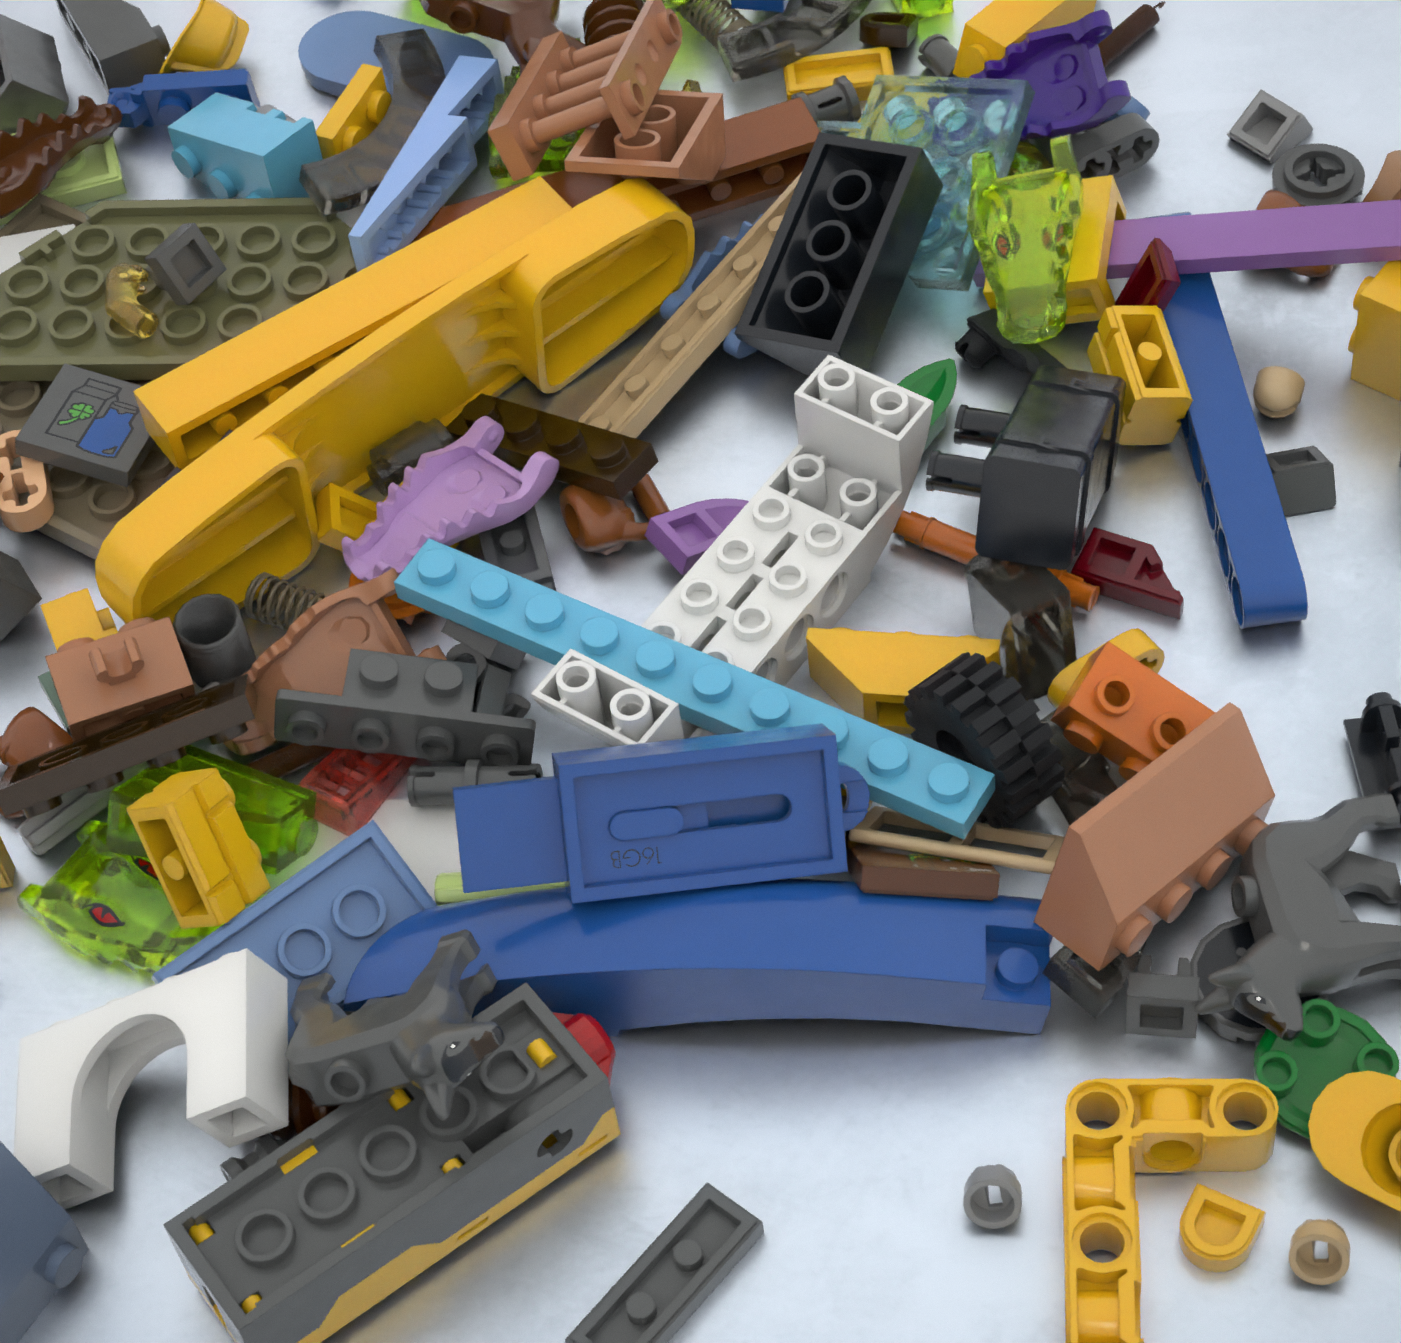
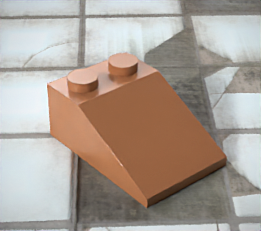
M658 90L635 137L624 140L613 117L588 126L564 160L565 171L621 175L626 180L635 178L647 180L651 177L672 178L686 185L713 181L726 158L723 93Z

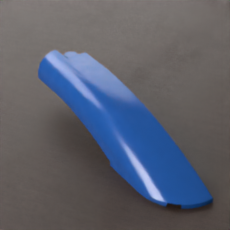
M789 878L572 904L564 886L439 905L406 918L381 935L361 958L352 974L346 991L344 1011L355 1012L369 999L393 997L408 992L414 980L432 959L440 938L466 929L472 933L481 950L477 958L469 962L460 980L476 975L482 965L487 963L497 979L493 992L483 996L475 1006L472 1018L527 982L551 1012L572 1015L578 1013L589 1014L599 1022L610 1037H618L619 1030L684 1023L751 1019L821 1018L902 1021L1040 1035L1051 1008L1049 946L1053 936L1034 922L1042 900L1036 898L998 895V898H993V900L863 893L855 881Z

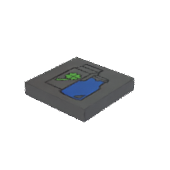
M64 363L15 438L16 454L129 487L155 444V441L146 430L133 393L134 390L142 386Z

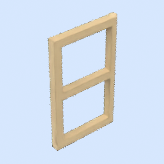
M874 806L866 814L864 820L849 831L848 835L849 840L852 842L1050 875L1065 838L1063 836L1008 827L996 829L992 828L989 824L977 822L974 823L964 840L952 836L948 842L877 831L885 823L946 833L895 810ZM976 838L1047 850V852L1041 858L969 845Z

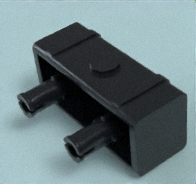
M1041 365L1034 372L1011 414L972 408L963 404L960 405L954 427L959 429V432L955 431L954 443L991 448L985 460L933 450L926 475H931V478L926 479L925 485L927 491L933 492L936 490L980 498L975 550L980 556L1056 570H1065L1070 566L1074 556L1078 555L1083 546L1085 532L1103 494L1109 490L1113 481L1126 391L1125 381L1118 376Z

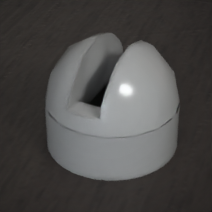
M1002 1164L977 1167L968 1177L964 1186L963 1207L966 1215L975 1224L989 1229L1003 1228L1012 1224L1018 1218L1022 1208V1188L1015 1173ZM988 1186H998L1000 1188L1002 1203H989Z

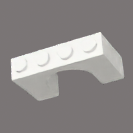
M246 948L238 952L225 954L216 961L181 975L170 976L161 983L126 997L110 1000L101 1007L68 1020L55 1022L46 1029L21 1038L13 1155L64 1209L113 1192L115 1129L123 1097L138 1073L151 1060L166 1050L186 1044L187 1047L186 1120L229 1148L289 1126L288 1061L285 1056L288 1048V979Z

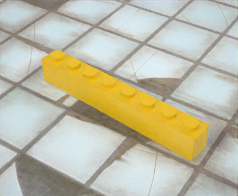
M538 176L133 391L148 434L175 468L178 467L183 470L216 445L229 429L232 431L237 429L301 381L448 282L570 210L572 207L541 176Z

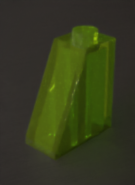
M192 745L184 746L187 754L181 759L156 769L148 767L109 792L106 850L116 854L148 858L128 815L127 807L145 794L153 792V788L171 775L208 768H217L222 779L233 789L236 799L235 809L248 837L256 843L261 852V867L265 874L276 875L301 856H305L312 849L318 834V822L314 819L317 792Z

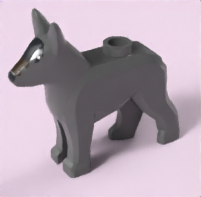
M1379 793L1344 800L1322 816L1309 820L1271 823L1252 840L1241 860L1239 876H1236L1233 880L1231 899L1237 917H1248L1255 943L1248 948L1235 964L1226 966L1209 975L1208 981L1217 987L1196 1005L1194 1010L1197 1014L1207 1015L1237 1010L1244 1016L1262 1024L1281 1039L1291 1042L1303 1030L1301 997L1333 994L1360 983L1374 980H1401V926L1360 922L1344 898V895L1358 891L1373 893L1385 904H1398L1401 900L1400 877L1396 863L1349 851L1359 833L1377 829L1379 826L1383 828L1398 827L1400 815L1392 794Z
M465 929L442 936L432 959L414 980L408 992L393 997L369 999L359 1010L348 1016L341 1007L329 1002L327 993L336 982L331 974L323 973L302 980L295 993L290 1010L296 1030L285 1053L289 1063L288 1075L292 1084L303 1088L316 1106L324 1107L354 1103L414 1085L424 1091L436 1116L441 1120L447 1119L452 1109L455 1089L496 1051L505 1040L503 1030L496 1022H472L475 1006L483 996L493 992L497 982L488 963L482 965L476 975L460 980L469 962L476 959L481 950L472 933Z

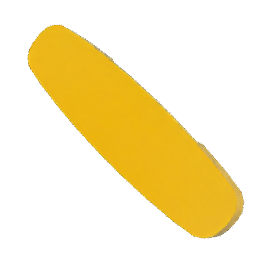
M627 179L571 208L448 282L375 330L261 410L173 476L117 522L103 541L95 560V578L102 598L125 624L146 617L153 618L155 621L170 617L173 626L175 614L183 604L193 597L203 594H221L231 598L240 610L244 607L246 591L251 581L257 575L266 572L273 576H278L280 580H288L310 564L320 547L317 535L319 528L316 514V495L329 482L359 495L445 435L444 429L462 412L469 402L476 399L481 393L497 398L524 377L530 380L540 391L546 394L555 393L580 376L660 311V307L665 299L683 285L692 267L695 252V230L691 217L645 179ZM267 578L260 583L259 587L255 592L253 601L258 599L259 592L263 584L266 582ZM269 585L266 587L264 594L269 591Z

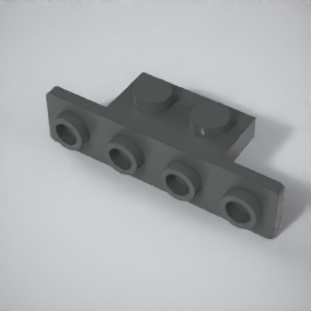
M351 648L342 696L289 689H279L277 691L274 738L278 741L293 742L305 746L318 745L359 750L365 753H384L425 758L430 761L466 763L468 759H481L486 766L531 765L536 722L526 718L473 712L479 664Z

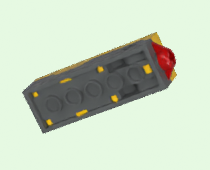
M525 982L472 1018V1022H496L503 1030L505 1040L496 1051L455 1089L452 1109L447 1119L441 1120L436 1116L424 1091L414 1085L354 1103L343 1104L163 1224L190 1280L234 1342L321 1343L618 1137L620 1129L610 1089L616 1051L609 1036L599 1022L589 1014L578 1013L572 1015L551 1012L528 983Z

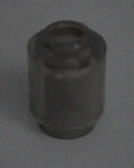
M433 418L426 423L418 420L370 450L371 464L367 466V473L376 489L383 496H388V486L390 483L394 482L399 485L404 480V469L406 466L409 465L415 468L421 454L444 448L455 441L447 428L438 419Z

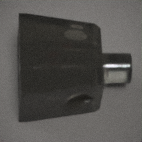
M978 554L968 562L964 570V577L968 584L973 629L976 637L1000 639L1003 675L1007 680L1012 676L1022 686L1020 693L1027 701L1031 698L1035 700L1047 695L1048 688L1053 679L1061 670L1077 660L1070 591L1045 567L987 558Z

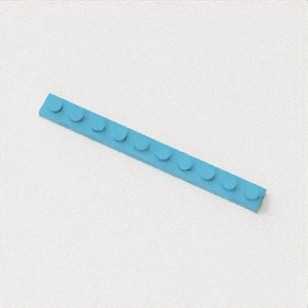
M428 538L394 581L399 599L553 665H556L571 648L678 703L682 720L717 735L822 723L836 734L838 762H844L855 768L866 780L870 793L869 800L964 840L995 791V774L430 538ZM843 783L840 784L841 788L846 789Z

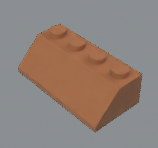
M1231 702L1226 704L1068 827L1034 922L1096 970H1102L1121 953L1127 957L1135 954L1149 937L1153 926L1162 919L1167 923L1173 922L1184 911L1193 893L1201 886L1206 890L1214 888L1224 877L1232 861L1239 855L1244 856L1252 840L1268 826L1264 821L1275 798V793L1240 708Z

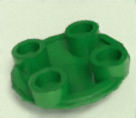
M1325 999L1309 1000L1302 1005L1303 1030L1296 1039L1291 1042L1285 1041L1267 1028L1254 1052L1253 1080L1267 1086L1276 1096L1279 1106L1277 1121L1284 1128L1309 1140L1308 1123L1313 1103L1329 1083L1347 1073L1374 1071L1396 1078L1399 1071V1059L1396 1051L1387 1044L1386 1040L1367 1020L1343 1008L1336 1007Z

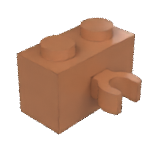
M149 617L136 619L123 625L116 634L95 641L88 637L74 639L60 646L57 653L45 656L73 741L195 694L194 684L170 617L156 621Z

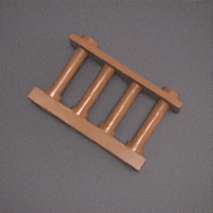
M646 0L630 30L579 50L569 46L562 31L542 38L487 131L513 181L534 174L553 139L613 117L624 140L635 137L682 43V28L679 19L672 9L665 8L662 0Z

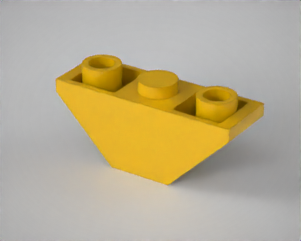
M844 627L832 629L807 628L806 643L810 677L845 712L897 734L911 735L915 731V728L907 724L905 712L909 710L904 705L905 697L909 695L908 691L962 653L969 652L971 656L978 653L984 655L987 664L994 661L1001 666L1000 639H985L972 635L959 637L921 635L908 631L895 633L857 631Z

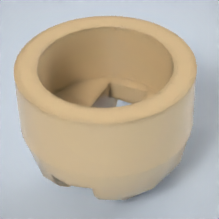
M1270 366L1261 369L1257 374L1253 388L1255 406L1262 415L1272 419L1289 416L1294 413L1301 402L1305 387L1304 379L1297 372L1284 367Z
M1309 1219L1304 1221L1295 1230L1290 1241L1289 1264L1299 1278L1311 1284L1327 1285L1337 1282L1348 1271L1350 1243L1344 1229L1337 1223L1329 1219ZM1315 1241L1327 1242L1329 1259H1315Z

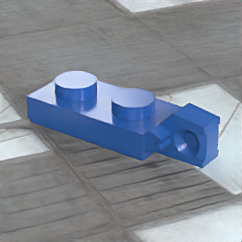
M246 68L144 75L142 83L132 85L131 87L110 88L107 104L115 105L120 109L123 118L119 127L137 128L141 124L151 128L158 125H171L215 92L249 101L259 108L261 107L250 73Z

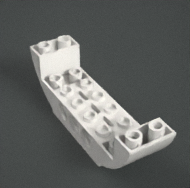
M829 354L794 393L798 445L641 625L643 628L782 686L787 684L808 658L807 628L832 629L871 582V572L893 533L917 475L928 437L934 401ZM571 648L531 693V697L546 711L613 746L717 735L682 720L678 703Z

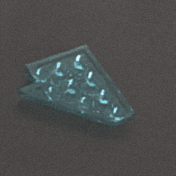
M876 75L860 122L818 120L817 126L821 133L920 147L924 150L943 183V188L907 274L917 288L969 291L1035 95V91L1028 80Z

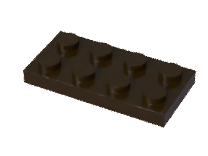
M249 674L234 678L8 767L0 781V807L4 816L23 810L26 818L41 815L61 805L63 800L60 795L85 785L88 794L99 792L124 780L125 776L122 771L145 761H147L150 769L160 768L184 757L187 754L184 748L186 745L209 737L211 745H216L244 734L248 731L246 722L255 719L258 698Z

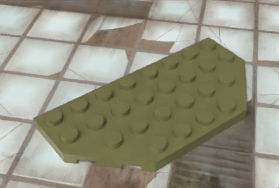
M322 197L101 201L84 212L85 222L64 235L54 230L19 252L21 261L0 274V381H53L64 363L120 380H155L357 273L348 238L352 228L337 217L335 208ZM196 223L227 270L189 305H176L168 292L159 289L146 271V267L149 265L144 258L182 224Z

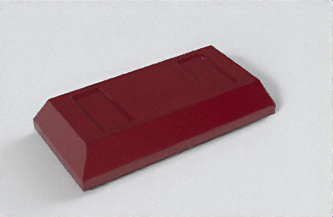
M1154 237L1153 241L1150 242L1117 298L1115 305L1157 306L1164 312L1181 281L1172 251L1160 238Z

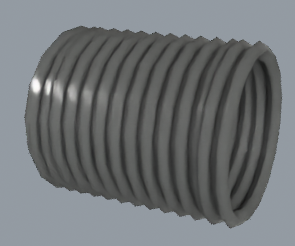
M203 594L187 601L175 614L173 628L192 680L199 687L204 688L210 682L215 681L222 684L240 677L250 670L252 664L257 660L239 607L231 598L221 594Z

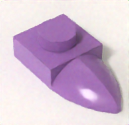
M731 498L709 499L651 517L645 537L681 575L686 574L749 501Z

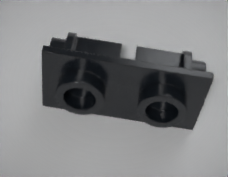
M1378 692L1366 699V707L1362 711L1361 718L1346 719L1343 721L1362 796L1379 793L1392 794L1400 815V823L1398 827L1394 828H1401V703L1392 699L1391 694L1387 692ZM1379 826L1377 829H1373L1372 831L1384 830V829H1393V828H1383V827H1380V826Z

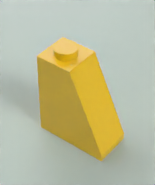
M1097 0L992 1L965 23L952 74L970 84L969 77L983 71L986 61L1001 60L1005 57L1008 45L1023 42L1028 33L1078 21L1087 14L1094 12Z

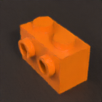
M1108 641L1088 658L1050 721L1064 729L1063 735L1066 740L1078 749L1090 754L1099 752L1120 766L1118 772L1128 781L1216 712Z

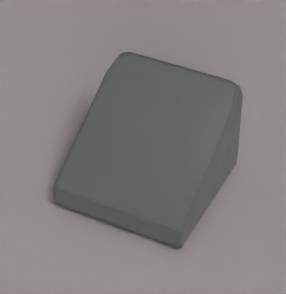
M1308 446L1266 454L1285 516L1330 509L1335 506L1334 467L1317 447Z

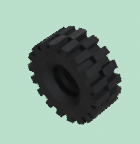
M966 652L908 691L909 695L905 697L904 705L909 710L905 712L907 724L915 728V731L911 733L914 741L995 774V791L977 820L981 823L988 821L992 828L999 829L1002 826L1006 828L1061 788L1063 784L1060 780L1065 777V769L1057 762L1062 760L1063 757L1060 748L1050 742V738L1054 736V733L1049 724L1041 723L1036 714L1040 709L1032 698L1027 701L1020 693L1022 686L1012 676L1007 680L1003 675V667L994 661L987 664L984 655L975 653L971 656L969 652Z

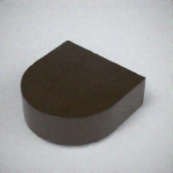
M870 13L864 15L859 23V40L864 44L873 46L907 48L918 34V15H915V13Z

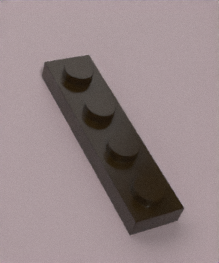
M482 393L476 399L469 402L462 412L444 429L449 443L452 444L464 436L477 419L482 416H489L501 424L504 429L503 439L493 453L494 456L503 462L523 470L530 457L534 453L542 451L559 461V470L554 480L618 500H622L659 462L653 446L649 442Z

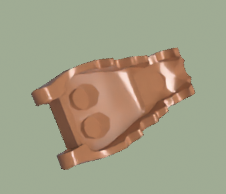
M395 568L389 569L376 578L331 594L312 605L289 626L282 638L269 646L252 664L251 669L243 674H249L258 696L255 719L246 722L247 732L224 742L223 744L237 755L246 756L264 750L278 741L274 738L275 699L279 689L342 696L351 648L416 656L384 601L385 598L396 593L394 581L399 575ZM439 645L426 648L417 656L447 660Z

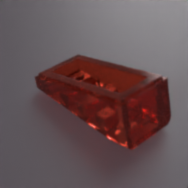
M336 748L296 786L295 793L302 813L336 831L350 836L368 823L408 773L410 766L414 765L419 758ZM366 755L382 761V763L376 767L363 759ZM353 771H356L366 777L359 781L350 775ZM340 787L349 790L346 795H342L337 791Z

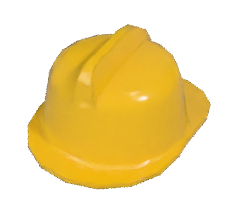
M200 0L197 11L171 48L159 74L177 73V71L230 70L240 58L249 33V25L231 9L216 0Z
M1374 1071L1347 1073L1329 1083L1313 1103L1308 1123L1311 1148L1323 1168L1342 1183L1397 1211H1401V1080Z

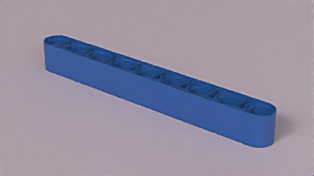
M1188 211L1154 217L1181 216L1192 214ZM1210 272L1179 274L1181 284L1165 308L1163 315L1193 400L1185 417L1180 419V423L1238 626L1240 629L1305 620L1308 614V602L1303 573Z

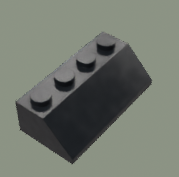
M818 133L734 334L739 340L807 376L813 373L828 354L868 372L943 188V183L922 148Z

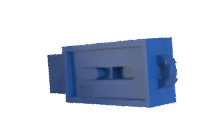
M822 723L552 753L554 776L452 788L464 893L564 882L572 904L848 872L844 831L853 829L864 820L868 812L870 797L867 782L863 776L848 764L838 762L836 734ZM842 783L846 788L847 794L846 805L843 809L840 786Z

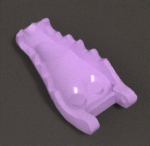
M482 416L474 422L464 436L452 444L421 454L415 468L409 465L406 466L404 469V481L401 486L394 482L390 483L386 500L384 502L379 501L376 504L377 519L375 522L367 524L363 534L355 541L347 536L342 539L341 544L345 564L358 579L365 582L376 578L391 568H395L398 575H400L428 538L451 546L478 533L510 523L529 511L548 490L558 473L559 461L545 452H536L530 457L523 470L519 472L493 455L503 439L504 429L501 424L489 416Z

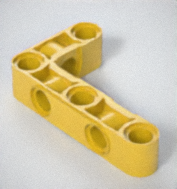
M1097 1078L1083 1081L1072 1089L1067 1096L1065 1106V1156H1062L1066 1343H1144V1338H1141L1140 1324L1141 1258L1139 1206L1135 1194V1173H1176L1184 1171L1245 1172L1256 1170L1263 1166L1273 1154L1279 1110L1276 1096L1267 1086L1249 1079ZM1100 1120L1112 1126L1107 1129L1096 1130L1090 1129L1083 1124L1088 1121ZM1240 1120L1248 1121L1256 1125L1257 1128L1241 1130L1233 1127L1230 1123ZM1101 1249L1110 1251L1118 1258L1111 1262L1100 1263L1092 1261L1085 1255L1091 1251Z

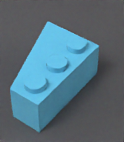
M215 92L167 127L174 149L171 157L177 169L189 179L196 178L208 186L219 199L322 197L329 204L334 202L313 119L302 117L293 123L285 120V114L281 110L273 108L266 114L255 112L257 109L252 102Z

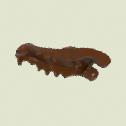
M81 95L78 97V109L71 116L61 113L54 121L48 114L42 112L38 114L37 120L33 124L29 119L19 118L17 132L13 136L0 130V218L7 217L28 203L36 195L45 191L55 178L57 171L90 145L107 142L122 122L123 114L120 109L112 104L97 105L92 98Z

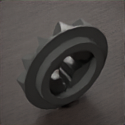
M1316 143L1292 148L1278 158L1272 170V190L1288 194L1303 206L1353 203L1354 198L1363 193L1365 172L1362 164L1352 153L1334 145ZM1314 172L1315 178H1319L1322 184L1327 185L1317 187L1314 181H1309L1310 173Z

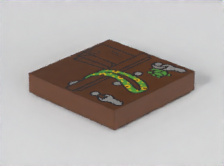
M845 836L848 873L863 893L993 900V898H998L1000 874L990 864L852 842L849 840V837Z

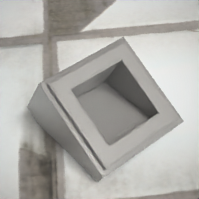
M1260 89L1227 133V136L1272 164L1285 152L1306 139L1312 132L1313 127L1302 113Z

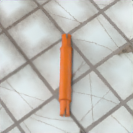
M905 510L902 511L893 533L903 536L904 540L919 545L921 549L930 550L997 577L994 572L997 569L998 561L997 559L980 556L976 552V535L938 521L935 517L929 518L914 511H911V513ZM999 560L1009 573L1010 583L1033 592V579V586L1037 591L1053 602L1056 600L1061 602L1064 590L1069 596V606L1074 608L1078 606L1090 612L1099 597V586L1084 582L1083 578L1068 573L1066 569L1056 570L1026 564L1025 570V564ZM1065 593L1063 598L1064 604H1066L1067 602V596L1065 595Z

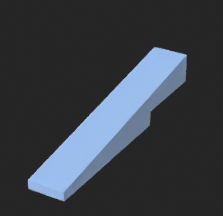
M459 56L348 235L357 272L408 246L478 166L474 145L490 128L506 101L498 59Z

